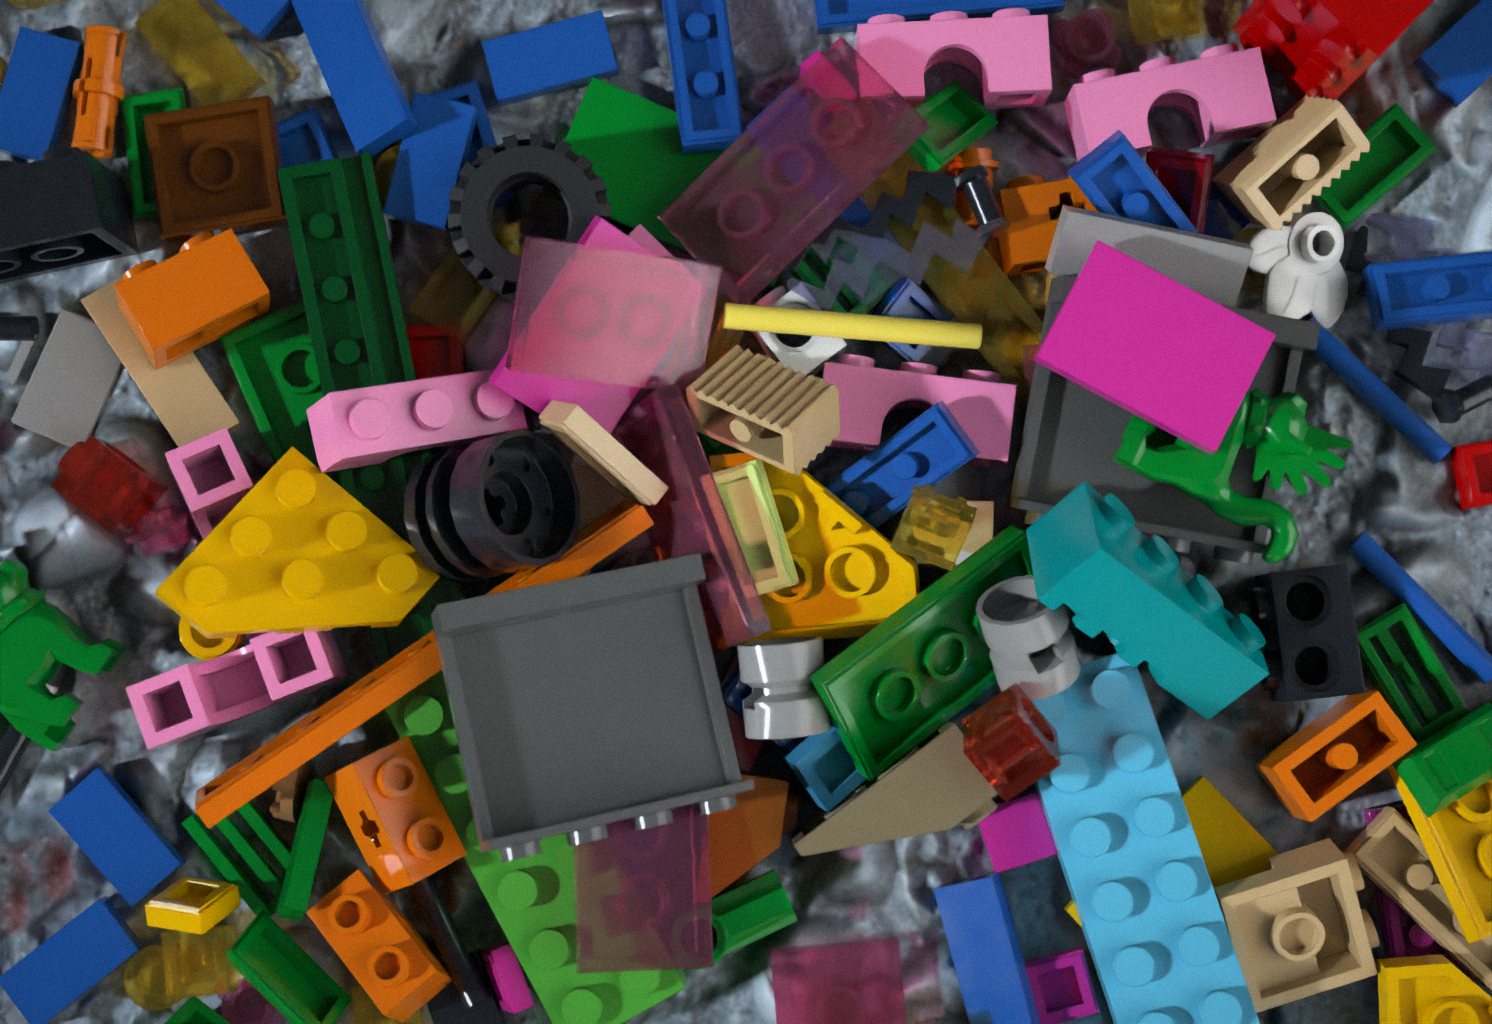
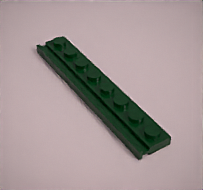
M370 152L360 153V156L345 159L338 157L277 169L323 397L330 392L417 380ZM431 448L417 450L392 457L380 464L338 470L341 487L411 545L404 521V492L412 471L427 456L432 455ZM440 577L398 626L371 628V625H369L378 667L434 630L431 614L436 606L462 600L459 582L444 580Z

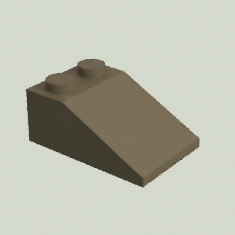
M946 722L872 781L866 779L829 812L823 810L791 834L793 846L799 854L807 856L951 830L957 824L962 825L965 830H968L988 817L998 807L992 798L1004 790V788L955 723Z

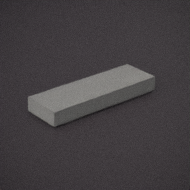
M1063 205L1045 268L1050 274L1059 276L1066 274L1077 277L1093 245L1100 240L1218 304L1235 307L1253 249L1247 243Z

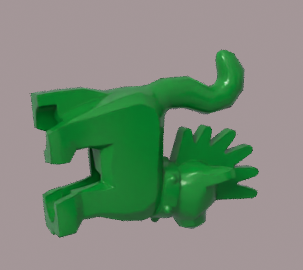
M1255 388L1253 391H1247L1215 453L1209 455L1170 433L1162 432L1155 425L1133 414L1121 436L1123 441L1115 452L1112 461L1148 480L1170 484L1186 497L1206 505L1216 516L1240 527L1266 526L1271 531V539L1263 551L1262 559L1266 563H1278L1294 551L1299 536L1293 513L1272 499L1250 498L1233 491L1229 484V477L1240 445H1243L1245 449L1253 448L1251 480L1253 482L1262 479L1267 472L1270 488L1276 491L1281 488L1283 476H1285L1297 495L1303 496L1308 492L1303 474L1322 488L1330 486L1331 480L1319 464L1341 470L1346 466L1345 462L1328 449L1347 450L1352 446V442L1346 438L1307 425L1305 420L1307 402L1298 393L1283 392L1274 398H1268L1266 394L1261 393L1259 388Z
M5 558L0 563V633H2L0 635V712L17 731L51 751H58L77 725L71 717L80 710L84 702L71 693L57 696L49 691L46 684L53 678L62 663L81 672L84 671L94 675H99L101 671L112 672L125 652L126 647L113 639L107 638L96 643L87 637L68 615L57 606L47 602L45 598L46 593L43 589L31 588L28 581V569L24 563L15 559Z

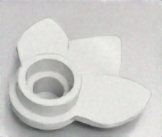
M1306 212L1296 217L1288 226H1283L1282 230H1272L1264 227L1256 232L1247 243L1253 249L1248 268L1257 273L1266 274L1263 290V313L1300 319L1309 313L1325 329L1333 326L1343 312L1348 296V279L1339 261L1344 249V235L1336 219L1324 212ZM1316 234H1318L1319 237V249L1317 253L1314 251L1312 245L1313 238Z

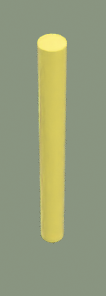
M725 303L723 313V329L979 349L982 342V325L977 323Z

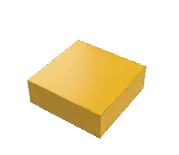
M184 876L145 904L147 926L203 935L240 907L239 887L233 883Z

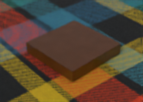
M269 95L144 115L161 239L171 243L189 240L205 232H212L214 235H217L230 228L233 232L288 224L277 169L284 167L274 101Z

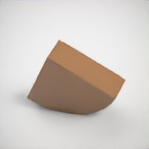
M307 761L271 786L272 790L277 791L275 802L270 806L273 818L298 823L313 761Z

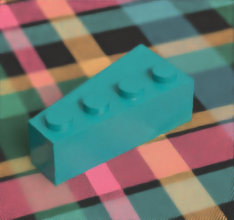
M1084 481L1026 529L1037 600L1053 611L1063 603L1068 605L1076 614L1072 617L1075 627L1091 638H1094L1101 631L1106 632L1109 640L1115 647L1118 657L1134 668L1144 660L1147 661L1150 673L1159 686L1206 719H1211L1269 675L1261 649L1266 644L1263 634L1246 615L1240 613L1234 617L1222 606L1223 601L1219 593L1206 578L1200 574L1191 578L1181 569L1176 554L1161 537L1153 534L1147 538L1136 528L1132 514L1116 496L1108 493L1105 497H1102Z

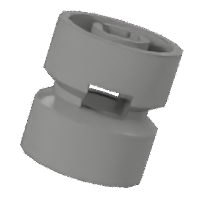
M1033 575L1013 577L999 582L986 590L978 599L976 613L988 648H990V660L1002 693L1013 699L1025 701L1038 700L1059 694L1074 683L1080 675L1081 662L1074 637L1068 628L1069 619L1065 604H1061L1053 611L1038 601Z
M823 637L774 638L750 641L737 645L740 681L752 688V694L742 701L745 736L747 738L758 740L786 739L811 736L831 730L830 716L810 678L812 674L825 665Z

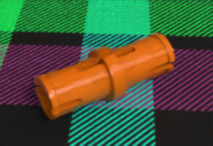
M91 25L85 29L83 66L80 79L74 81L72 93L77 98V114L71 147L87 151L96 159L113 157L114 129L118 106L121 105V101H123L126 93L125 88L121 86V72L128 36L117 28L103 25Z

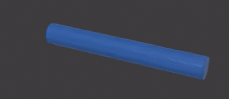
M1311 317L1309 320H1307L1310 322L1319 323L1314 317ZM1321 325L1316 350L1311 351L1433 465L1439 462L1451 450L1452 446Z
M1365 531L1357 535L1347 545L1346 549L1401 603H1405L1409 611L1483 684L1492 680V656Z

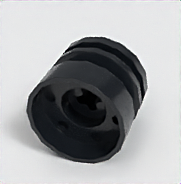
M517 429L427 456L412 471L405 489L404 521L411 545L425 566L444 580L466 584L484 578H492L507 572L513 573L539 567L559 560L573 544L579 527L580 494L573 470L560 449L542 434L525 429Z

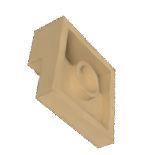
M1330 838L1268 857L1270 870L1214 887L1256 1013L1377 975L1371 949L1379 947L1378 934L1367 910L1360 909L1356 894L1357 891L1364 889L1362 873L1353 854L1350 851L1342 853Z

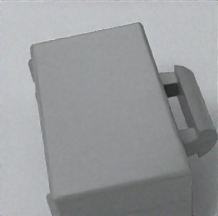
M63 308L49 337L36 334V337L38 336L36 341L21 342L5 379L24 392L11 419L12 423L82 452L86 447L123 364L93 320ZM34 344L44 347L28 382L19 377Z

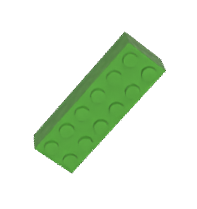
M442 670L385 708L399 737L409 736L467 852L464 858L553 1024H622L685 989L687 975L680 962L672 954L668 939L644 895H641L609 833V838L571 847L568 846L566 834L540 840L541 854L507 862L501 861L499 850L481 853Z

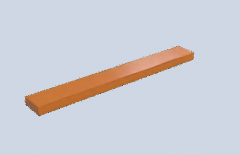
M625 499L576 533L573 544L559 560L519 571L485 595L576 578L654 525V522L643 505ZM434 630L198 789L195 797V811L207 828H211L442 670Z

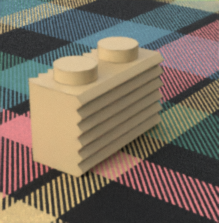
M1305 95L1212 179V182L1241 221L1272 230H1282L1283 221L1292 222L1293 213H1301L1302 204H1311L1312 195L1321 196L1322 187H1330L1331 178H1340L1341 169L1350 170L1351 161H1359L1360 152L1369 153L1370 142L1338 100H1331L1330 98L1327 100L1324 97L1321 99L1318 96L1315 98Z
M738 344L732 347L686 388L691 429L798 476L803 467H808L810 460L815 461L817 454L823 453L825 446L830 447L833 438L837 439L841 431L839 390L834 383L829 385L822 378L812 374L806 377L801 370L796 373L791 366L785 368L780 361L776 363L769 356L760 355V353L753 355L749 348L743 351Z

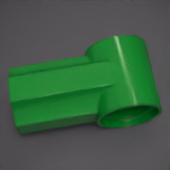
M771 869L714 896L706 903L700 902L682 907L675 912L669 922L668 938L671 952L677 961L688 968L700 970L711 967L722 956L798 920L775 869ZM690 920H706L715 928V940L705 951L691 952L685 949L679 942L680 931Z

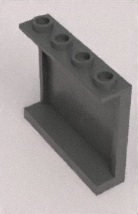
M1065 274L1051 279L1038 349L1070 291L1076 276ZM1222 305L1276 334L1248 390L1253 391L1255 388H1259L1261 393L1266 394L1268 398H1274L1283 392H1295L1302 352L1316 350L1321 324ZM1035 363L1009 500V507L1027 510L1024 523L1034 524L1081 483L1086 481L1102 497H1105L1108 493L1116 496L1132 514L1136 528L1141 532L1158 535L1173 551L1189 553L1191 541L1215 545L1213 558L1252 565L1254 552L1263 554L1267 546L1265 544L1268 532L1266 526L1240 527L1216 516L1206 505L1186 497L1170 484L1148 480L1112 461L1115 452L1123 441L1121 436L1133 414L1041 364ZM1155 426L1157 429L1161 430L1162 432L1168 433V432H1166V431L1160 429L1159 427ZM1240 445L1229 477L1230 487L1234 492L1246 497L1274 500L1275 491L1270 488L1267 472L1259 481L1253 482L1251 480L1253 448L1245 449L1243 445Z
M700 553L436 606L431 614L481 853L499 850L502 862L541 854L540 840L566 834L568 846L571 847L609 838L606 824L632 819L635 832L673 823L671 809L696 804L698 816L737 808L735 794L755 789L753 779L742 781L697 588V585L706 579Z

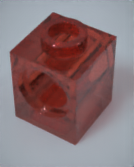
M92 435L85 442L79 441L64 454L57 467L60 474L50 486L110 533L126 537L132 536L169 488L111 442Z
M1017 683L1011 685L963 720V753L1005 802L1061 765L1056 729Z

